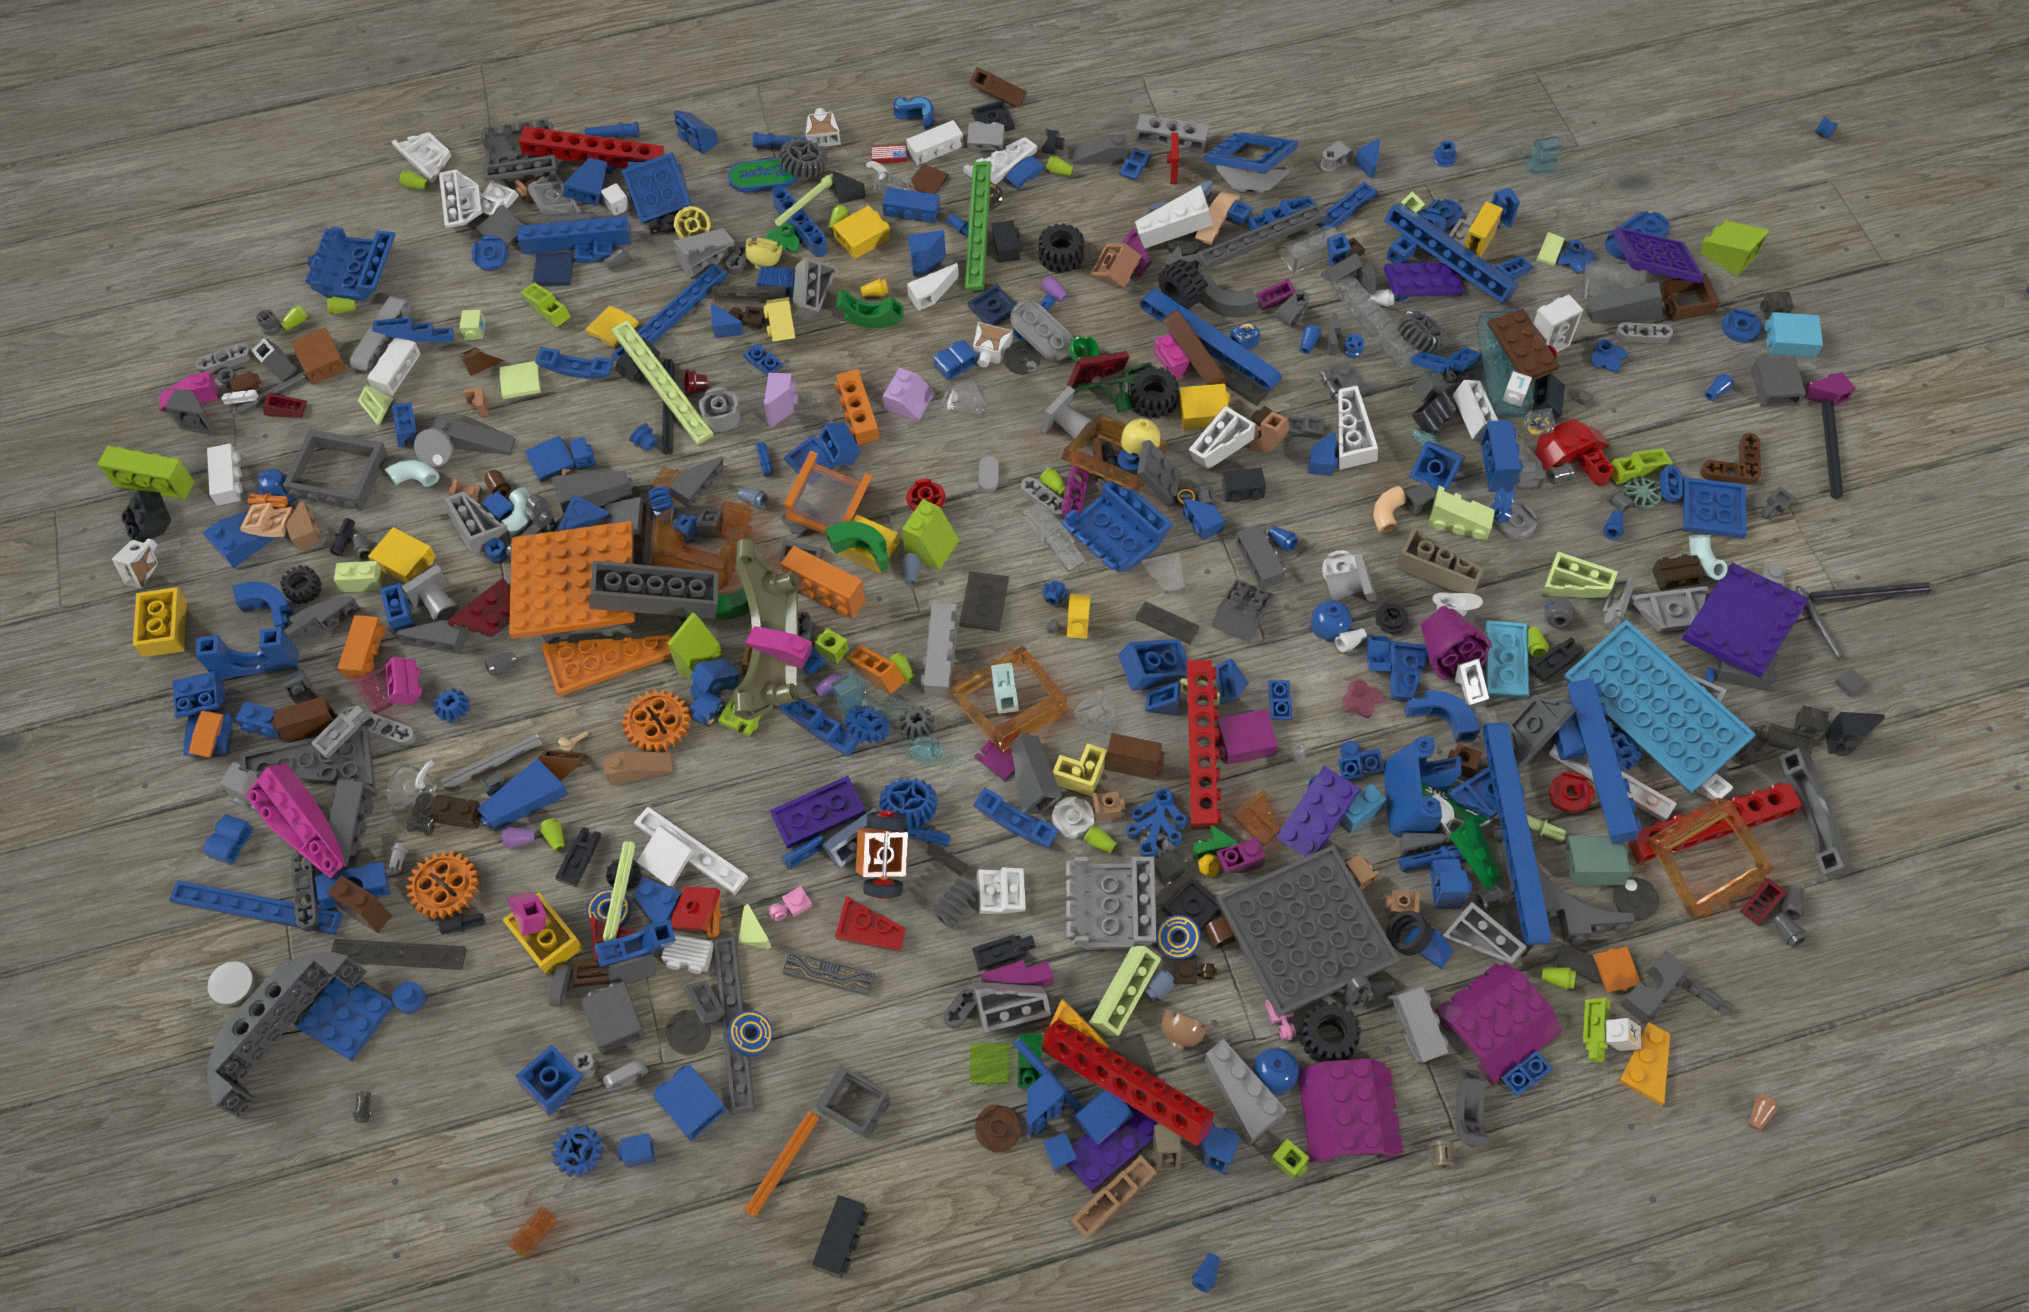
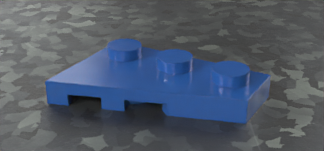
M1390 641L1388 655L1391 662V670L1389 671L1390 700L1408 701L1414 698L1420 674L1426 661L1427 649L1425 645Z

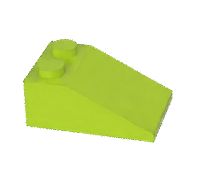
M693 612L667 643L678 673L691 680L690 676L699 662L704 663L718 660L722 657L720 644Z

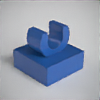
M1236 200L1229 209L1227 217L1233 219L1232 222L1234 224L1240 225V223H1244L1252 212V207Z

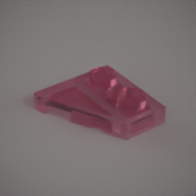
M386 666L354 680L355 686L373 714L393 706V703L389 702Z

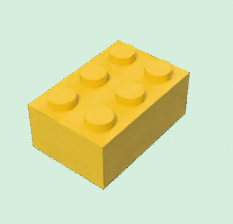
M178 587L136 593L133 647L142 657L184 651L187 599Z
M538 892L535 895L539 897L546 913L544 930L522 936L513 913H510L502 920L544 974L548 976L556 969L557 965H562L583 949V947L554 909Z

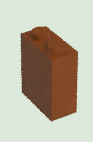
M326 327L291 341L311 384L347 370Z

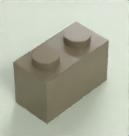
M1160 1123L1154 1125L1153 1150L1156 1171L1180 1169L1182 1153L1180 1135Z

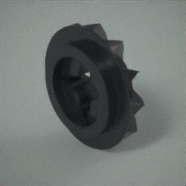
M1385 604L1377 610L1375 615L1376 625H1379L1382 631L1386 630L1390 634L1392 632L1399 633L1408 624L1407 612L1397 604ZM1389 616L1396 618L1394 623L1387 621Z
M620 859L613 860L612 864L607 866L605 876L612 888H614ZM633 859L626 890L635 886L641 876V868Z

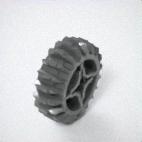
M797 138L796 140L786 141L782 145L779 154L780 165L783 166V170L788 171V174H794L795 177L801 176V178L807 177L809 179L812 176L816 178L826 168V151L823 150V146H818V143H813L812 140L808 141L805 138L800 140Z
M1411 310L1399 320L1397 328L1399 334L1403 336V340L1407 341L1413 348L1418 349L1419 352L1425 351L1437 354L1447 341L1445 330L1441 328V325L1436 320H1433L1431 316L1429 317L1425 313L1422 314L1420 311Z

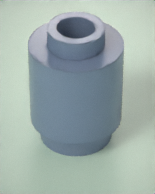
M1158 970L1149 980L1142 993L1143 996L1151 1003L1159 1001L1174 987L1173 976L1166 970L1164 972Z

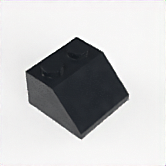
M1840 712L1825 730L1828 754H1837L1838 756L1851 755L1885 719V715Z

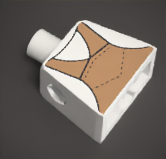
M818 108L815 110V114L808 115L806 140H812L813 143L817 142L818 146L841 145L839 129L833 113H826L823 108Z
M978 322L973 348L978 354L977 363L979 366L987 367L989 362H1001L1013 343L1012 330Z
M147 539L142 543L132 540L112 558L124 584L140 589L144 587L158 564L153 553L158 546L155 541Z

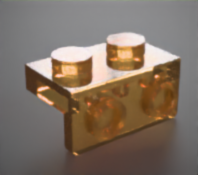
M747 500L744 505L724 501L719 538L737 542L750 536L752 526L749 525V520H751L753 509L750 508L751 501Z

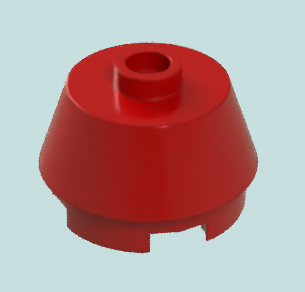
M923 478L915 481V484L908 489L906 501L913 512L922 499L942 508L946 495L940 484L932 482L929 478Z

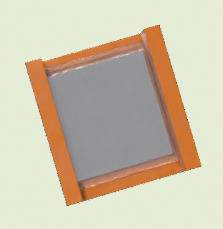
M810 451L783 506L787 507L785 519L826 535L825 528L837 523L852 521L872 479V475L865 473L860 482L816 464L818 453Z

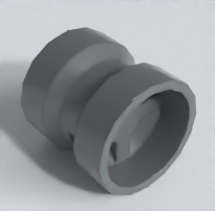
M267 309L257 314L256 320L264 334L272 336L281 330V325L273 311Z

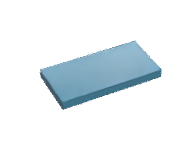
M1486 620L1485 633H1487L1492 643V648L1489 649L1486 655L1488 659L1485 662V685L1488 696L1528 699L1527 623Z

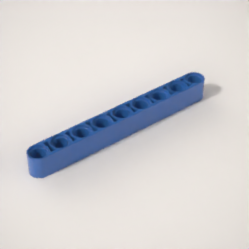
M1153 289L1140 301L1141 308L1161 323H1163L1162 319L1178 309L1213 358L1262 391L1270 392L1281 381V373L1276 368L1159 290Z

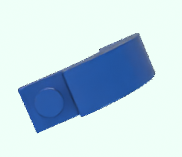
M245 582L232 586L235 603L242 612L257 608H267L272 612L275 627H282L285 630L291 624L289 616L294 615L293 609L276 587L264 582Z
M1426 690L1423 699L1416 697L1408 700L1404 709L1406 718L1422 715H1436L1443 718L1450 725L1455 742L1474 740L1480 731L1477 718L1472 709L1457 696L1444 691Z
M669 919L648 924L637 933L598 943L594 947L599 965L604 967L645 954L656 953L672 945L676 938Z

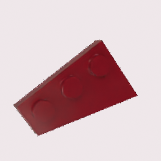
M1127 351L1080 358L1076 362L1067 386L1076 389V385L1082 382L1088 384L1092 382V379L1100 375L1104 378L1122 371L1130 356Z

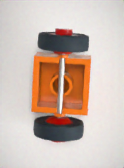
M893 810L871 812L867 814L866 822L870 828H858L856 872L862 877H879L864 881L863 892L865 895L878 899L899 897L903 893V883L899 880L889 879L888 876H906L908 832L903 830L906 827L907 821L905 814L894 812Z

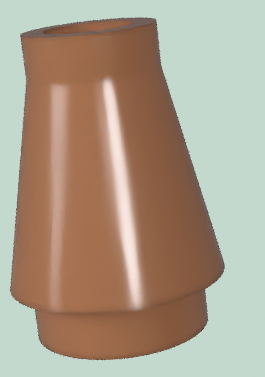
M1760 1094L1759 1098H1755L1748 1126L1761 1132L1763 1127L1778 1111V1103L1774 1099Z

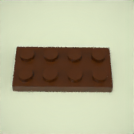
M1523 308L1488 321L1489 329L1517 373L1534 379L1559 370L1560 364Z

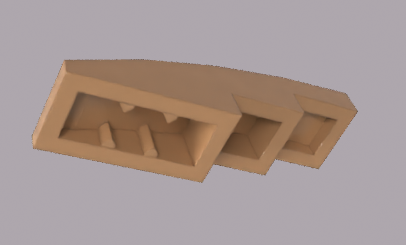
M1140 1155L1107 1187L1098 1192L1070 1221L1088 1239L1158 1174L1157 1171Z

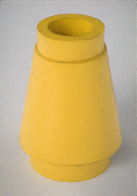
M879 278L861 286L863 298L879 297L888 294L889 289L886 279L881 280Z

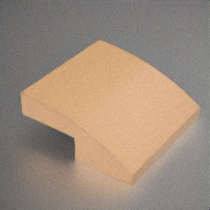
M271 503L252 505L240 529L242 532L257 536L283 537L287 532L286 524L292 516L294 509L293 507L273 509Z

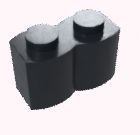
M1444 390L1432 394L1412 414V417L1424 434H1434L1441 429L1443 422L1453 417L1456 407Z

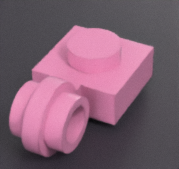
M799 886L782 896L785 905L780 903L773 904L769 908V916L775 921H780L786 917V912L790 911L792 916L795 917L812 907V903L802 887Z
M1265 1000V1007L1272 1025L1280 1022L1282 1024L1278 1026L1281 1039L1292 1040L1296 1036V1030L1293 1023H1288L1287 1020L1294 1019V1012L1278 1018L1270 1001Z

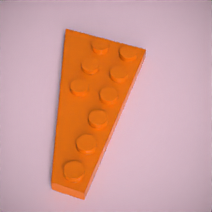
M670 635L647 636L644 639H632L630 637L624 638V640L596 639L581 640L579 643H567V641L559 642V644L541 643L558 697L672 658L667 644L671 640Z

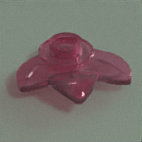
M1357 679L1349 684L1348 692L1342 699V706L1346 713L1356 710L1360 716L1370 718L1374 712V704L1381 703L1384 699L1378 689L1369 687L1365 681Z

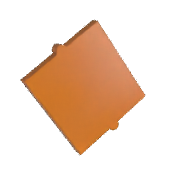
M1628 947L1615 950L1610 948L1606 952L1593 955L1607 993L1619 990L1625 992L1627 988L1636 987L1640 982Z

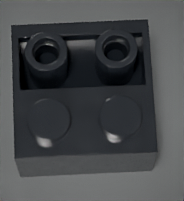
M136 490L126 510L122 513V522L126 526L127 535L131 541L135 540L142 543L147 539H153L164 534L172 521L161 493L154 491Z

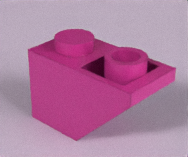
M526 892L507 898L522 936L544 930L546 913L538 896L531 892Z

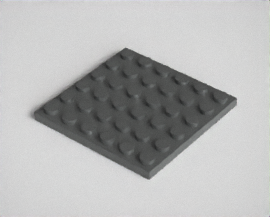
M1334 845L1216 896L1215 900L1278 1018L1347 987L1348 982L1358 975L1370 977L1400 962L1398 955Z

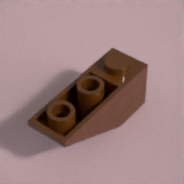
M976 67L970 80V84L976 89L1018 108L1021 107L1027 91Z

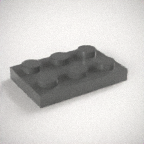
M1151 440L1143 441L1137 474L1168 506L1175 505L1181 472Z

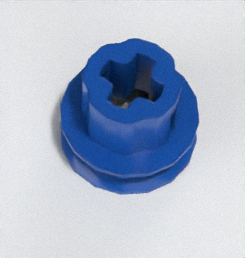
M1449 140L1442 141L1434 151V163L1440 167H1451L1454 165L1457 158L1455 144Z
M647 423L640 425L629 438L630 442H634L635 447L641 446L646 452L653 449L658 443V439L652 434L653 429L649 428Z

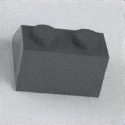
M175 389L166 405V409L180 429L216 436L217 431L195 394L187 389Z

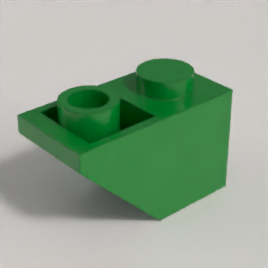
M1019 1033V1038L1042 1061V1034ZM1018 1050L1017 1088L1028 1089L1041 1077V1074Z

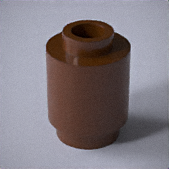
M252 371L235 376L233 380H230L234 392L256 390L260 388L259 384L262 383L257 373L254 374Z
M490 470L485 474V484L492 495L498 491L503 497L507 496L511 487L504 475L498 470Z

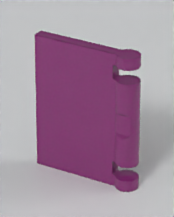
M1009 721L1005 723V727L1010 730L1009 732L1004 728H1000L980 749L986 755L984 758L979 753L974 755L977 761L985 765L1003 781L1015 771L1010 743L1019 734H1022Z

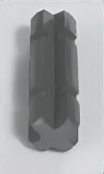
M1695 980L1688 989L1690 993L1695 996L1699 995V999L1714 1009L1718 1008V1012L1724 1016L1729 1015L1732 1011L1733 1005L1728 1001L1724 1002L1721 996L1709 988H1703V984Z

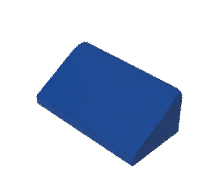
M815 836L782 855L781 859L787 869H791L823 850L822 843H824L822 836Z

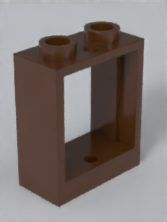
M1706 273L1703 274L1704 277L1701 283H1688L1680 278L1663 281L1660 291L1665 311L1669 314L1671 321L1715 314L1720 301ZM1695 290L1701 303L1679 307L1673 294Z

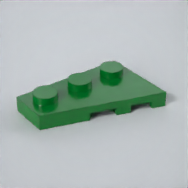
M1474 814L1451 832L1449 836L1486 890H1489L1503 877Z

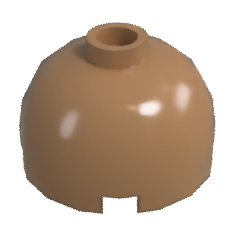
M1166 1009L1161 1026L1164 1036L1171 1040V1046L1183 1050L1184 1046L1194 1047L1203 1040L1209 1025L1202 1024V1022L1175 1012L1171 1016L1172 1011Z

